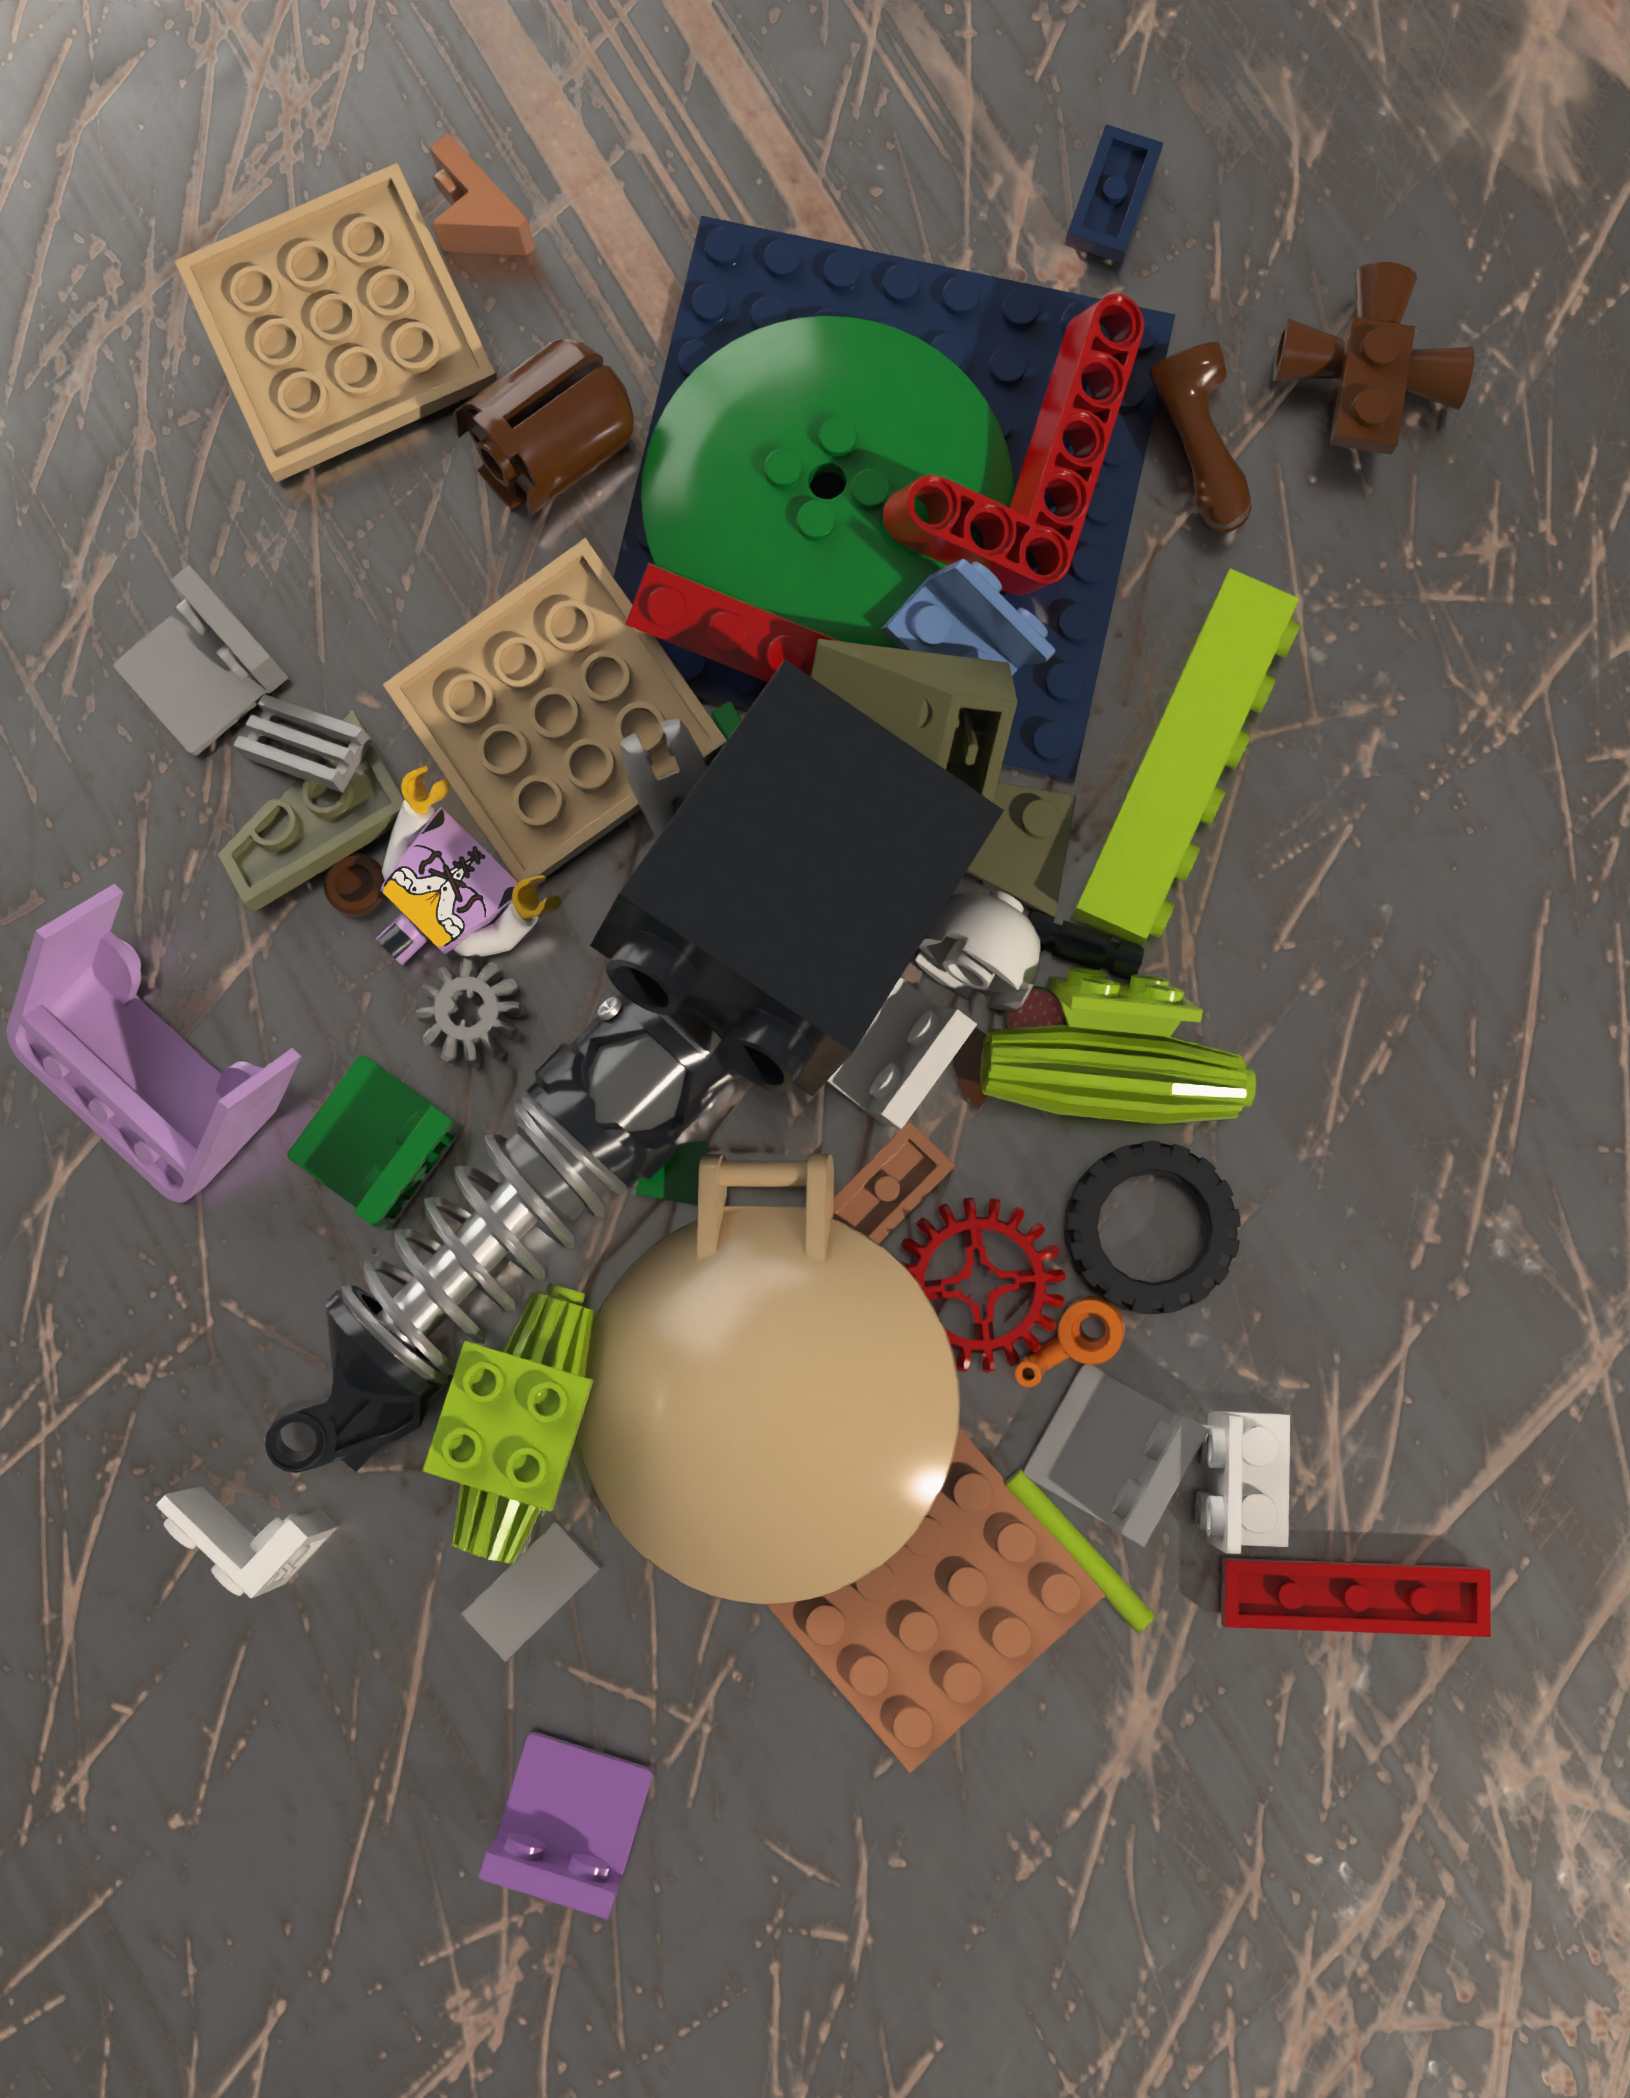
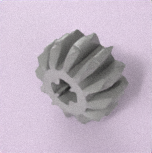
M463 958L460 964V977L456 978L448 967L442 965L437 969V973L445 985L440 990L428 984H424L421 987L420 993L430 1001H433L434 1006L422 1007L416 1010L415 1018L421 1023L434 1024L425 1032L422 1039L429 1047L437 1046L444 1042L441 1058L445 1061L453 1063L464 1049V1057L470 1067H479L482 1060V1047H486L487 1051L496 1060H500L505 1056L504 1049L496 1041L501 1034L513 1041L520 1039L522 1033L516 1027L507 1023V1019L520 1018L526 1015V1007L523 1003L508 1001L519 990V986L512 978L497 983L501 971L497 964L489 962L478 975L475 962L471 958ZM468 1000H472L477 1006H480L477 1013L481 1020L473 1026L464 1019L461 1020L465 1016L462 1005Z

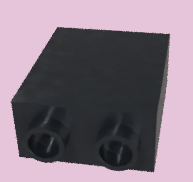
M785 659L618 893L590 947L610 959L606 965V972L610 981L620 993L636 1005L661 1015L673 1014L681 1007L724 1036L725 1039L721 1044L722 1054L730 1066L741 1076L762 1088L776 1092L789 1091L795 1084L813 1096L853 1054L1004 810Z

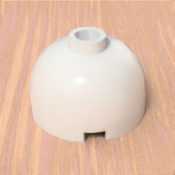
M997 890L990 891L989 895L981 892L953 894L921 943L920 951L915 961L935 981L957 995L970 1000L974 991L977 990L993 996L987 1007L997 1010L1014 1011L1023 1006L1040 969V939L1030 920L1022 914L1024 910L1022 904L1011 895Z

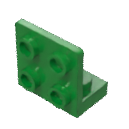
M361 1055L357 1057L288 1151L287 1156L289 1160L356 1207L353 1213L375 1228L390 1231L465 1127L374 1061Z

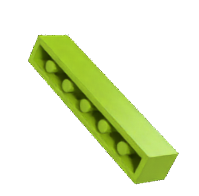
M1229 569L1070 917L1071 920L1093 930L1112 935V938L1118 941L1124 939L1141 946L1147 940L1149 934L1157 938L1161 937L1175 907L1174 903L1165 900L1174 878L1186 881L1201 848L1190 843L1198 824L1201 821L1211 825L1225 796L1226 791L1216 787L1224 766L1236 769L1250 740L1251 734L1241 730L1250 710L1261 713L1275 684L1276 679L1266 675L1275 654L1283 658L1286 657L1298 633L1301 623L1292 620L1291 617L1300 598L1236 570Z

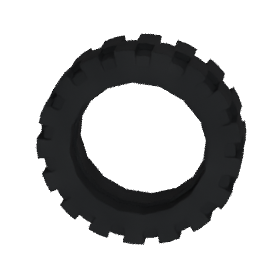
M1145 1141L1139 1144L1120 1147L1103 1156L1080 1177L1066 1205L1064 1241L1071 1256L1070 1262L1078 1276L1082 1277L1092 1293L1106 1299L1119 1309L1142 1314L1176 1312L1196 1304L1209 1296V1293L1216 1285H1220L1230 1271L1228 1268L1232 1258L1237 1256L1240 1240H1237V1227H1241L1239 1209H1235L1231 1196H1234L1231 1187L1226 1180H1221L1215 1172V1166L1204 1157L1199 1158L1195 1154L1190 1153L1191 1150L1177 1144L1168 1145L1160 1143V1141ZM1147 1174L1171 1178L1186 1188L1201 1209L1205 1228L1201 1250L1190 1267L1172 1279L1154 1283L1132 1279L1115 1268L1102 1250L1097 1228L1101 1206L1113 1188L1128 1178Z

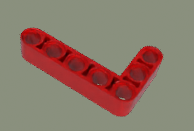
M1110 294L1071 319L1064 334L1010 507L942 476L933 474L922 476L895 492L885 503L883 522L891 538L903 546L948 566L961 559L967 560L970 564L978 562L997 577L1003 591L1021 596L1032 593L1064 577L1071 565L1142 339L1144 320L1136 302L1122 294ZM1099 323L1107 330L1109 339L1102 333ZM1081 379L1089 386L1091 397L1084 391ZM1063 435L1072 444L1073 456L1064 447ZM1044 493H1047L1054 501L1055 514L1046 506ZM914 498L921 501L927 508L929 515L928 523L919 519L915 513ZM971 524L977 527L982 534L984 541L983 549L977 546L971 537ZM1026 549L1036 559L1038 566L1037 574L1027 564L1025 557Z

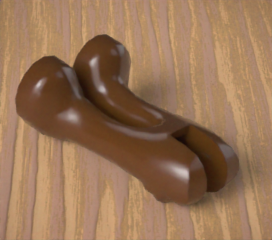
M1210 342L1185 349L1167 357L1153 366L1149 374L1158 398L1170 414L1184 444L1193 472L1195 504L1198 513L1213 530L1228 533L1241 527L1246 522L1252 505L1246 476L1222 441L1210 415L1209 394L1217 389L1227 376L1221 345L1218 342Z

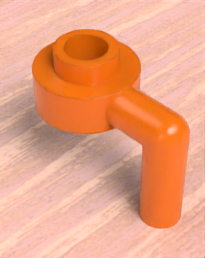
M1086 1296L1075 1300L1062 1315L1058 1326V1334L1041 1343V1348L1037 1352L1029 1350L1025 1354L1015 1371L1018 1383L1024 1387H1034L1040 1382L1048 1369L1070 1357L1077 1362L1088 1365L1100 1364L1111 1359L1119 1350L1125 1336V1321L1116 1305L1099 1296ZM1087 1317L1100 1319L1105 1326L1104 1335L1098 1338L1087 1336L1082 1330V1321Z

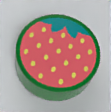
M1041 986L1032 987L1023 1006L1014 1011L1003 1010L1002 1013L1003 1029L1066 1025L1058 997L1048 988Z

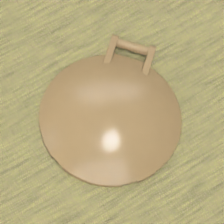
M703 1154L699 1164L698 1220L672 1232L641 1255L616 1282L592 1323L585 1377L592 1379L593 1384L578 1428V1437L587 1474L599 1501L621 1534L645 1559L665 1574L689 1587L732 1601L777 1604L808 1600L835 1592L858 1581L883 1565L919 1529V1525L931 1509L938 1493L941 1492L945 1484L956 1448L960 1418L959 1379L946 1329L943 1323L939 1321L933 1306L921 1289L920 1283L894 1255L863 1233L843 1222L833 1219L834 1164L831 1154H810L808 1161H726L723 1154ZM727 1187H807L806 1207L727 1206Z

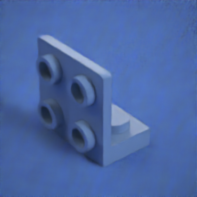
M961 559L930 574L881 628L900 649L1008 662L1012 676L1018 669L1048 661L1056 652L1054 647L1045 639L1048 631L1042 622L1026 609L1019 608L1016 610L999 593L1002 590V585L989 569L978 562L970 564L965 559Z

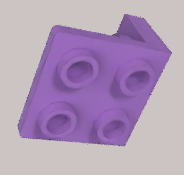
M531 1732L527 1736L497 1835L485 1853L478 1879L608 1920L617 1897L653 1777L652 1769L538 1732Z

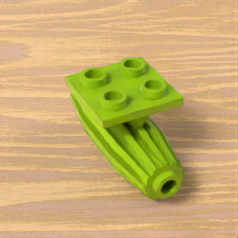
M1069 968L1068 978L1049 976L1048 989L1058 997L1067 1025L991 1029L987 1031L983 1042L980 1067L981 1093L1054 1114L1151 1124L1225 1120L1238 1118L1242 1108L1250 1107L1255 1097L1256 1075L1253 1069H1246V1061L1243 1060L1242 1055L1171 1036L1181 1021L1201 1023L1203 1009L1184 997L1185 990L1169 986V979L1158 976L1133 974L1131 975L1130 984L1106 980L1107 973L1102 971Z
M548 1283L545 1295L532 1291L502 1351L464 1341L423 1467V1472L460 1483L451 1546L489 1560L514 1564L541 1509L553 1511L593 1384L592 1379L585 1377L594 1310L582 1306L585 1297L584 1293L552 1283Z

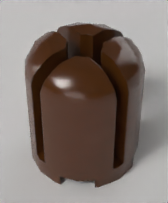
M570 338L554 340L455 410L452 419L458 438L469 431L478 454L484 465L477 469L482 478L510 509L515 508L520 503L528 507V517L534 515L622 450L633 433L634 424L630 399L626 387L612 367L603 366V357L591 347Z

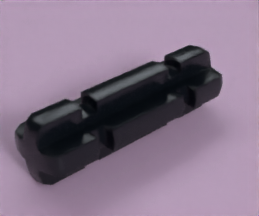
M1031 911L1027 915L1040 939V951L1048 947L1053 949L1052 955L1098 970L1102 966L1110 968L1109 973L1126 979H1131V975L1138 974L1144 958V948L1141 945L1124 939L1116 943L1111 941L1112 935L1065 920L1060 925L1054 923L1055 917L1038 911Z

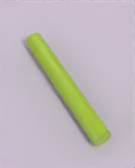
M1021 1468L1007 1480L1005 1487L1070 1553L1105 1593L1106 1596L1104 1598L1132 1629L1138 1633L1146 1628L1155 1617L1151 1609L1045 1493L1024 1474V1470Z

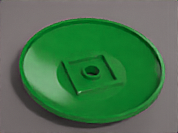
M841 316L797 318L754 330L732 341L697 367L675 392L654 429L646 454L641 491L643 524L648 547L656 566L839 641L900 649L881 628L930 574L948 565L903 546L891 538L883 522V509L888 498L918 478L933 474L947 478L1002 505L1010 507L1014 495L1012 465L1003 433L988 402L966 374L940 351L913 335L875 321ZM825 472L837 474L844 481L845 489L839 496L833 499L819 498L812 493L809 487L815 476ZM914 498L915 513L919 519L928 523L929 515L927 508L921 501ZM971 524V537L975 544L983 549L984 541L982 534L977 527Z

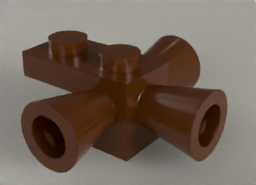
M1373 262L1362 265L1354 273L1357 317H1352L1342 338L1293 319H1285L1275 356L1273 381L1332 379L1328 406L1335 407L1330 445L1392 455L1398 446L1406 391L1455 410H1460L1466 398L1472 377L1474 347L1412 349L1415 326L1401 324L1417 281V275L1409 267L1398 263Z

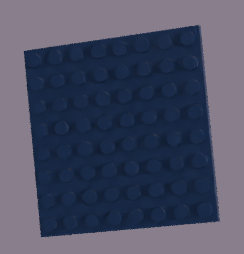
M701 216L614 572L615 580L633 604L648 563L654 564L643 524L641 502L643 469L654 429L665 407L683 382L712 354L732 341L754 330L778 322L816 316L853 317L875 321L921 339L955 363L975 384L988 402L1007 444L1015 491L1066 328L1071 319L1101 299ZM1139 307L1144 320L1142 339L1067 573L1057 582L1029 594L1019 596L1003 590L999 592L1016 610L1019 608L1026 609L1042 622L1048 631L1045 639L1056 650L1048 661L1018 669L1012 676L1017 706L1002 763L1004 768L1073 783L1076 778L1158 398L1149 371L1157 363L1166 359L1176 315ZM1099 323L1102 333L1109 339L1107 330ZM1081 379L1084 391L1091 397L1089 386ZM1063 435L1064 447L1073 456L1072 444ZM830 472L815 476L809 485L812 493L822 499H833L839 496L846 486L841 477ZM1044 493L1046 506L1055 514L1054 501L1047 493ZM1026 549L1025 557L1027 564L1037 574L1038 566L1036 559ZM656 637L700 702L722 706L731 701L736 710L748 712L768 684L764 680Z

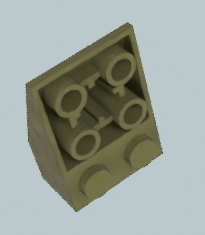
M818 639L811 674L813 679L993 802L1017 706L1014 683L1008 662Z

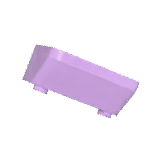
M113 884L35 930L6 1028L7 1040L18 1060L159 1193L173 1202L183 1203L205 1188L276 1112L302 1056L291 1048L264 1068L254 1066L248 1062L238 1061L225 1069L222 1074L136 995L141 982V962L139 956L130 944L119 940L111 932L124 893L118 886Z

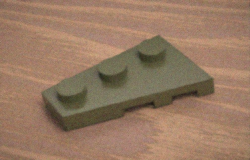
M353 710L343 719L344 722L362 727L366 731L361 720ZM335 739L332 741V743L346 748L349 746V744ZM372 741L343 793L298 777L279 799H269L217 855L243 904L254 913L391 831L405 799ZM311 754L307 758V760L336 769L339 764L335 760L318 754Z
M998 782L993 803L1002 808L1004 812L966 873L983 881V885L992 890L1011 895L1018 901L1033 908L1034 911L1055 917L1076 796Z

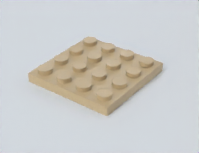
M398 163L174 260L267 469L275 482H279L477 394L498 380Z
M586 538L582 539L382 684L517 882L540 875L547 877L641 810L628 781L621 755L620 742L627 736L637 732L644 749L650 754L653 762L651 766L657 779L680 770L675 757H671L668 751L667 738L661 722L679 718L688 728L698 745L705 763L714 758L727 741L656 637L625 625L633 604Z

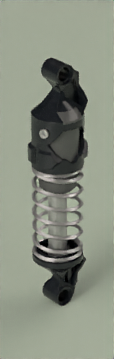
M622 993L605 1000L598 1009V1016L571 1044L561 1043L534 1071L536 1081L527 1089L530 1095L522 1096V1103H514V1113L517 1119L515 1121L516 1131L508 1139L499 1134L484 1135L486 1151L506 1179L500 1184L471 1166H454L456 1184L475 1209V1212L471 1215L454 1203L441 1197L424 1198L426 1216L445 1244L442 1246L423 1233L411 1228L394 1230L395 1247L403 1262L414 1276L382 1260L365 1261V1281L374 1297L356 1285L341 1286V1291L337 1290L325 1302L333 1372L332 1391L326 1397L290 1403L279 1410L269 1427L265 1441L267 1456L272 1463L283 1471L299 1473L341 1459L352 1470L357 1472L382 1444L397 1441L420 1428L432 1399L444 1388L442 1384L448 1383V1375H453L455 1371V1364L427 1338L448 1318L475 1343H486L485 1333L458 1305L477 1287L506 1312L515 1311V1301L489 1274L504 1256L535 1280H545L544 1268L519 1241L534 1225L562 1247L575 1248L574 1236L561 1221H573L583 1210L594 1217H604V1205L601 1201L611 1190L617 1194L626 1193V1185L632 1188L639 1179L651 1180L677 1152L675 1141L701 1113L707 1112L714 1106L717 1096L732 1080L741 1076L730 1066L722 1054L721 1044L725 1037L681 1007L673 1014L661 1015L641 1008L627 999ZM470 1180L492 1194L484 1200ZM438 1210L446 1213L463 1225L454 1233ZM406 1240L433 1254L424 1266L413 1253ZM375 1271L385 1274L404 1286L393 1299L382 1285ZM293 1422L304 1423L314 1431L317 1442L307 1450H293L283 1442L280 1433L281 1428Z

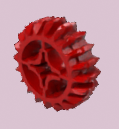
M972 1197L964 1198L962 1201L963 1219L955 1220L952 1209L948 1204L940 1205L937 1211L944 1225L942 1228L936 1230L930 1221L921 1218L917 1221L916 1226L919 1232L928 1239L924 1245L921 1246L909 1238H904L900 1244V1247L905 1252L916 1256L913 1265L901 1263L920 1283L921 1289L928 1300L956 1299L962 1302L968 1309L971 1324H973L975 1340L960 1337L946 1329L951 1347L959 1350L956 1358V1368L962 1372L968 1370L971 1353H980V1366L985 1373L994 1371L995 1361L993 1352L1001 1350L1003 1358L1009 1366L1019 1364V1355L1013 1344L1020 1340L1028 1350L1037 1352L1041 1348V1344L1029 1332L1035 1324L1048 1332H1053L1057 1326V1323L1052 1318L1041 1314L1043 1306L1063 1307L1065 1304L1063 1296L1046 1293L1047 1283H1057L1066 1279L1064 1270L1056 1269L1045 1272L1042 1261L1054 1258L1059 1254L1057 1245H1049L1037 1251L1032 1242L1042 1236L1045 1231L1044 1226L1041 1223H1037L1030 1227L1025 1234L1021 1233L1016 1229L1025 1214V1211L1020 1207L1012 1210L1006 1223L997 1220L1001 1206L1000 1200L994 1198L988 1201L985 1217H976V1204ZM982 1232L997 1235L1015 1247L1022 1256L1027 1270L1004 1271L994 1267L988 1260L986 1247L983 1245ZM962 1233L964 1249H962L963 1263L959 1272L949 1278L924 1281L926 1268L935 1250L950 1237ZM973 1251L976 1253L977 1267L986 1269L984 1276L991 1273L994 1280L1010 1279L1011 1281L1010 1284L995 1286V1289L985 1292V1303H982L983 1319L980 1316L979 1304L970 1301L972 1294L965 1297L962 1290L946 1291L944 1289L947 1285L960 1284L961 1281L971 1277V1267L974 1266ZM1030 1289L1029 1300L1020 1319L1009 1330L994 1337V1305L997 1299L1009 1291Z

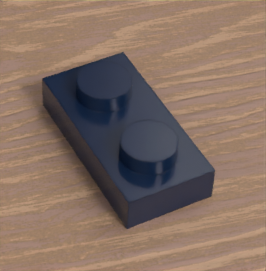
M1105 125L1069 226L1065 245L1123 263L1161 155L1163 142L1114 126Z

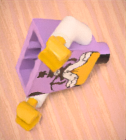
M427 765L407 773L401 784L405 801L401 806L391 832L382 868L385 881L381 887V891L402 913L375 939L401 965L412 957L429 939L450 960L459 956L476 959L512 950L537 923L538 916L552 913L559 909L561 906L559 895L548 897L540 902L537 898V887L545 881L546 877L544 875L517 882L442 807L434 813L432 804L445 799L450 793L451 785L447 779L436 782L429 793L423 785L424 775L428 771Z

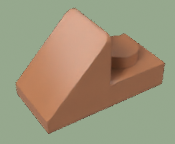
M446 133L429 147L438 172L433 176V181L441 194L452 205L438 216L432 225L443 251L451 253L527 256L536 248L528 219L449 133Z

